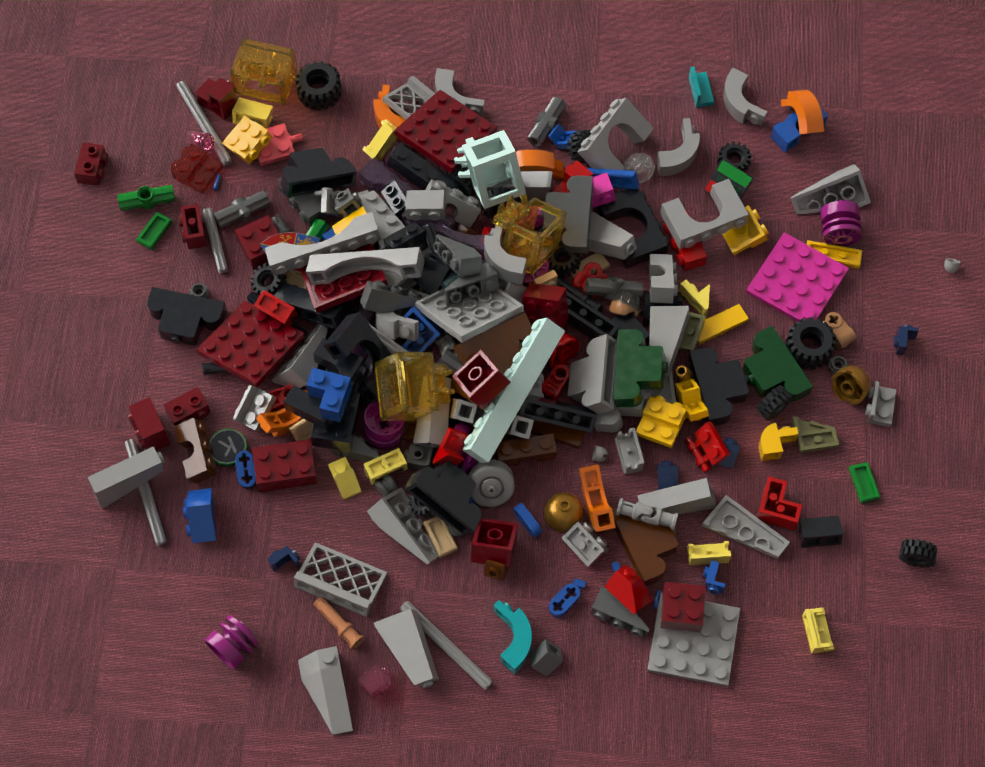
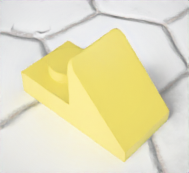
M684 280L680 283L679 292L700 315L706 317L709 307L710 285L698 292L694 284Z
M346 457L328 464V468L343 500L362 493L354 470L350 467Z

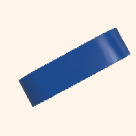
M243 450L235 457L237 481L242 488H250L256 481L254 460L250 452ZM242 455H245V458H249V461L246 462L247 468L243 467V462H239ZM244 471H247L248 477L252 478L249 484L241 480V478H244Z
M522 503L512 508L513 513L532 538L542 533L540 525Z
M567 584L550 601L548 610L551 616L555 618L564 616L579 600L580 589L577 585ZM567 590L570 591V592L574 590V591H575V594H574L575 597L570 596V597L566 600L565 598L567 597V594H568ZM561 602H563L561 606L562 611H554V604L558 606Z

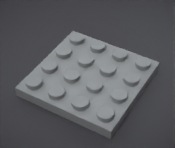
M445 288L415 302V306L421 313L462 343L524 312V305L500 288L448 307L445 304Z
M660 593L647 672L728 687L740 608L705 601L704 621L701 632L660 628L662 593Z

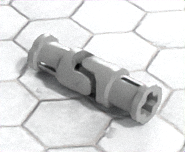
M620 498L616 512L618 516L620 514L632 517L633 520L655 526H667L671 530L675 529L678 513L664 512L660 508L638 502L636 504L624 501L623 498Z

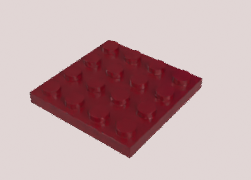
M439 90L394 131V135L452 173L461 165L455 164L454 159L455 157L460 158L464 156V153L458 154L457 149L466 144L465 139L473 137L475 141L492 135L496 132L497 126L442 90Z
M367 244L347 252L372 251L374 249L372 244ZM307 265L300 268L316 313L361 296L367 281H380L388 285L383 270L357 271L340 277L330 284L311 285L306 273Z
M244 301L196 350L198 355L249 384L258 387L305 338V335L302 331L291 325L288 327L258 310L254 305Z

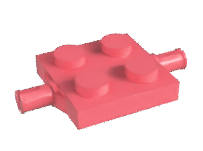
M285 123L265 128L272 135V138L257 157L260 166L288 159L290 153L294 152L293 143L303 141L302 134L291 136L287 132Z

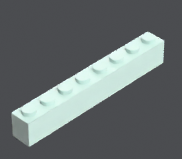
M548 318L538 319L534 322L530 335L522 342V349L516 353L512 360V366L504 373L511 383L484 407L485 412L482 417L477 419L474 424L475 429L464 441L465 446L462 450L480 463L490 461L565 332Z

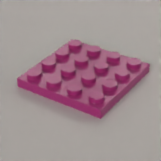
M784 232L746 289V293L795 321L800 322L802 318L808 320L809 317L817 320L849 268Z

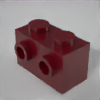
M82 142L74 171L77 183L99 186L100 179L104 177V164L108 162V153H106L104 145Z
M199 204L180 207L181 216H178L180 227L184 228V232H181L183 243H187L188 249L207 246Z
M198 387L163 404L174 426L192 418L204 419L211 413L209 405Z

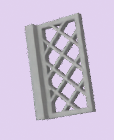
M411 76L406 84L385 95L382 101L406 120L421 107L420 105H415V102L423 105L435 93L417 78ZM391 99H400V103L393 102ZM403 100L412 101V104H405ZM403 109L413 110V113H407Z
M315 542L300 571H297L294 576V587L317 597L323 596L325 600L367 617L370 607L387 576V572ZM319 550L325 553L326 558L316 561L314 554ZM340 559L343 560L344 565L334 568L331 561ZM328 562L331 569L320 572L318 565ZM315 566L318 573L310 576L305 574L307 568ZM360 567L363 573L352 576L349 568ZM346 569L349 577L339 580L336 572ZM377 574L381 577L379 581L370 583L368 575ZM334 575L335 582H324L323 576ZM365 577L367 585L357 588L354 580ZM351 581L354 589L349 591L343 590L341 584ZM369 589L371 592L369 600L362 598L359 592Z

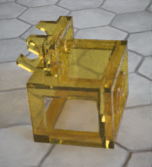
M243 38L230 71L231 82L235 86L236 94L285 104L297 72L294 49ZM249 80L260 82L259 88L262 89L266 83L279 86L280 95L246 88L244 85Z
M526 194L520 195L521 203L514 201L513 195H510L507 200L506 209L503 203L499 205L498 213L494 216L493 223L506 229L502 249L512 256L527 258L526 272L533 275L559 248L567 212L535 197L528 202ZM538 209L557 217L542 233L534 230ZM554 231L553 237H548Z
M397 352L375 362L381 421H415L439 411V404H449L450 395L455 393V389L448 390L445 381L446 376L453 374L452 369L447 370L446 364H434L433 352ZM403 358H412L406 362H403Z

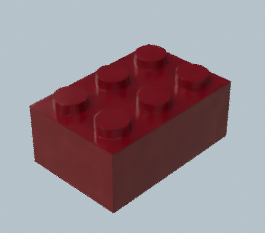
M311 439L252 448L256 484L259 492L317 484Z

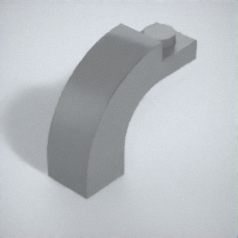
M732 67L727 76L723 92V100L727 111L735 120L742 124L747 119L753 124L762 126L765 122L767 111L749 103L743 97L742 91L746 86L748 75Z
M437 68L435 92L437 93L439 90H442L478 115L483 116L485 100L459 95L453 88L455 71Z
M684 118L682 121L683 144L675 150L658 151L657 167L659 176H670L680 173L694 161L698 151L700 133H695L694 125H691L690 118Z
M497 221L495 229H491L490 236L485 235L484 256L486 263L488 262L498 273L499 278L522 285L526 272L527 258L512 256L502 249L504 222Z
M402 309L386 313L376 312L377 330L390 339L395 340L397 337L412 341L419 339V321L402 317Z

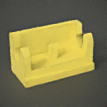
M239 97L232 110L233 123L238 124L246 116L262 127L268 128L273 116H270L273 106Z
M387 119L381 121L382 127L371 143L363 148L373 160L382 161L398 138L394 135L397 127Z
M399 448L363 464L371 485H374L375 479L395 470L403 468V471L408 469L407 462Z
M729 541L704 545L688 544L689 566L708 565L711 563V560L719 562V564L729 563L731 558V551H728Z
M824 608L805 609L802 617L811 654L833 651L834 646L831 641Z

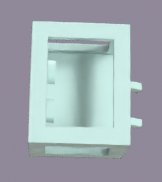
M504 130L475 141L473 137L465 139L466 144L457 149L458 154L464 153V156L460 158L455 157V164H461L462 168L468 167V170L465 172L459 171L458 176L459 178L471 177L473 188L484 209L526 194L516 151ZM509 179L511 180L515 188L514 190L489 199L486 188Z

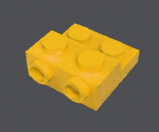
M244 116L222 144L245 162L251 164L258 157L260 151L269 144L272 135L264 127Z
M749 205L745 207L749 214L746 224L741 228H733L723 234L734 256L749 247L753 249L768 240L766 235L769 232L764 224H759L758 220L761 219L756 209L751 210Z
M657 395L655 398L650 396L643 410V417L636 430L637 436L672 448L686 418V409L679 402L671 404L666 402V399L662 396Z

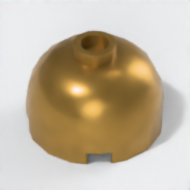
M857 366L843 367L832 376L833 384H831V389L842 402L846 400L851 402L849 405H856L862 402L869 394L871 388L870 378L863 369Z
M567 492L557 493L547 501L544 508L545 521L549 527L551 526L557 532L567 533L578 521L582 522L583 506L575 495Z

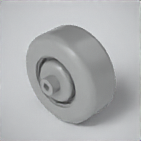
M490 459L486 463L479 462L471 468L468 477L476 483L471 499L480 506L498 507L506 503L513 495L515 489L513 473L501 461Z

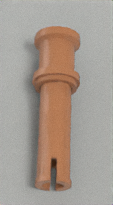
M323 596L318 598L313 604L314 607L336 628L338 636L340 638L343 637L351 650L361 645L365 637L359 635L353 628V624L346 622Z

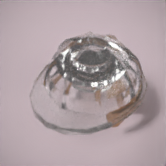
M644 153L633 154L623 163L625 167L623 170L636 171L639 184L650 179L654 173L655 166L653 160Z

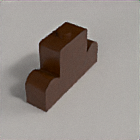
M524 312L463 343L461 342L453 346L462 365H465L481 349L504 374L512 366L513 357L522 349L520 342H523L530 335L532 326Z
M617 509L613 510L616 527L614 529L636 574L642 579L645 586L661 580L666 568L662 558L677 552L678 541L675 537V529L671 530L667 526H655L633 520L632 517L622 514L618 516L616 515Z

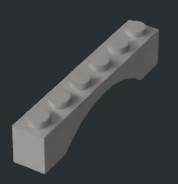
M369 212L355 217L340 233L325 241L309 245H294L281 242L266 247L265 251L269 266L274 276L308 265L310 255L344 253L367 244H373L376 241L382 240L373 212Z
M420 247L310 255L306 273L311 285L330 284L347 274L363 270H383L394 273L401 278H418L422 276L425 260Z

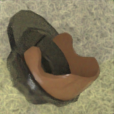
M620 291L611 299L609 311L623 316L630 312L634 316H643L644 314L641 311V300L633 291Z

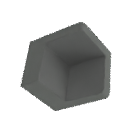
M545 639L530 653L531 667L541 674L548 676L563 662L561 648Z

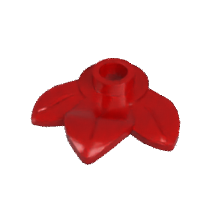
M589 262L585 265L583 271L575 275L573 284L574 287H583L584 294H586L585 281L587 277L607 279L608 276L602 272V268L598 263ZM592 268L596 269V273L594 275L590 273Z

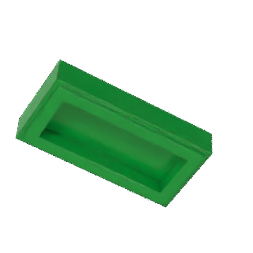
M156 212L137 237L136 242L153 250L173 223L172 219Z
M868 462L849 466L848 470L860 504L879 500L880 494Z

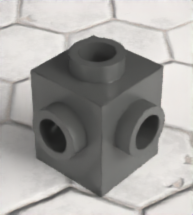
M347 188L345 191L338 193L334 198L336 203L334 208L340 216L344 215V217H347L361 207L360 202L362 200L356 192L352 193Z

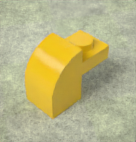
M694 379L675 384L678 402L686 409V418H689L690 421H698L709 416L707 407L701 401L700 387Z
M776 423L767 426L761 435L758 445L761 461L780 459L783 453L782 443L796 442L799 434L797 427L785 426L778 430Z

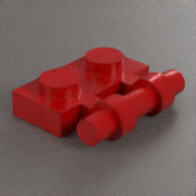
M707 422L694 433L698 439L697 441H694L692 436L685 439L688 444V450L690 453H693L696 458V464L698 467H701L704 473L710 471L707 463L711 462L713 466L718 465L730 455L712 422ZM701 447L703 448V450H704L705 453H706V455H704V456L702 455L701 451L699 450Z

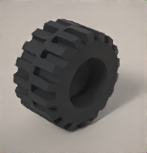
M313 61V64L307 63L306 67L302 66L300 68V72H297V78L295 79L300 102H303L305 107L309 106V109L317 108V111L321 110V108L326 110L328 106L333 107L335 105L334 102H338L342 94L340 74L337 72V69L332 67L330 63L325 64L324 61H320V63ZM316 83L326 84L325 87L319 89L311 87Z
M809 317L808 320L802 318L800 322H795L794 326L790 328L786 339V347L798 365L804 366L806 370L809 367L812 370L816 369L817 366L819 368L823 367L824 363H827L831 358L836 345L835 333H832V327L828 328V323L820 322L821 319L819 318L817 320H813V317ZM811 338L817 341L820 347L817 349L807 348L802 344L801 339Z

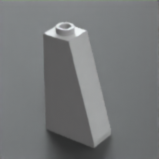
M521 171L526 194L514 198L515 201L545 205L546 193L551 192L553 172ZM510 179L486 188L487 192L489 190L494 191V188L498 190L499 187H503V189L507 187L511 191L515 189Z
M591 213L589 251L624 260L637 249L632 234L598 214Z
M650 306L649 346L663 347L666 356L665 362H668V373H665V377L670 376L690 318L689 306Z
M433 372L432 375L425 376L413 444L437 448L440 446L448 429L451 379L444 377L445 374Z
M151 447L87 477L101 509L163 472L162 463H165L161 452L156 453L154 447Z
M707 478L638 495V503L657 507L664 512L672 514L715 509L717 506L714 490Z
M408 609L374 623L376 629L415 686L425 689L433 686V682L439 680L416 610Z

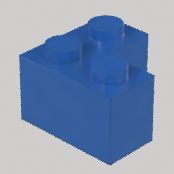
M413 306L403 317L419 321V339L416 341L407 340L401 347L419 359L445 331L421 313L416 306Z
M312 368L306 384L308 395L322 398L319 407L322 418L341 422L352 390L351 377Z
M212 488L188 491L187 498L184 499L185 507H183L184 518H188L189 525H186L187 536H191L192 543L215 541L217 531Z

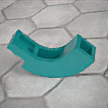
M498 600L493 605V611L511 628L514 635L510 646L500 655V662L515 675L525 664L530 653L532 641L531 626L520 608L513 613V609L508 603L505 602L503 604Z

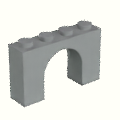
M627 98L614 100L610 105L609 111L601 116L599 124L592 128L590 136L582 141L581 147L577 152L591 168L623 170L625 168L613 155L608 145L609 132L614 126L620 128L634 144L645 141L654 129Z
M729 179L712 185L710 195L720 215L711 222L702 223L693 220L685 211L679 198L662 204L660 214L679 249L689 248L697 242L707 241L715 235H723L733 228L738 229L746 224L749 214Z
M451 398L449 418L474 425L477 419L482 417L485 412L474 403ZM516 415L506 434L529 439L534 420Z

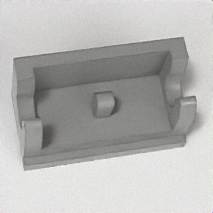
M630 428L626 434H622V431L618 432L617 438L614 440L624 475L643 471L644 459L635 428Z

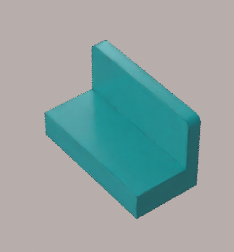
M690 67L689 82L695 107L712 106L714 99L707 72L696 73L695 67Z

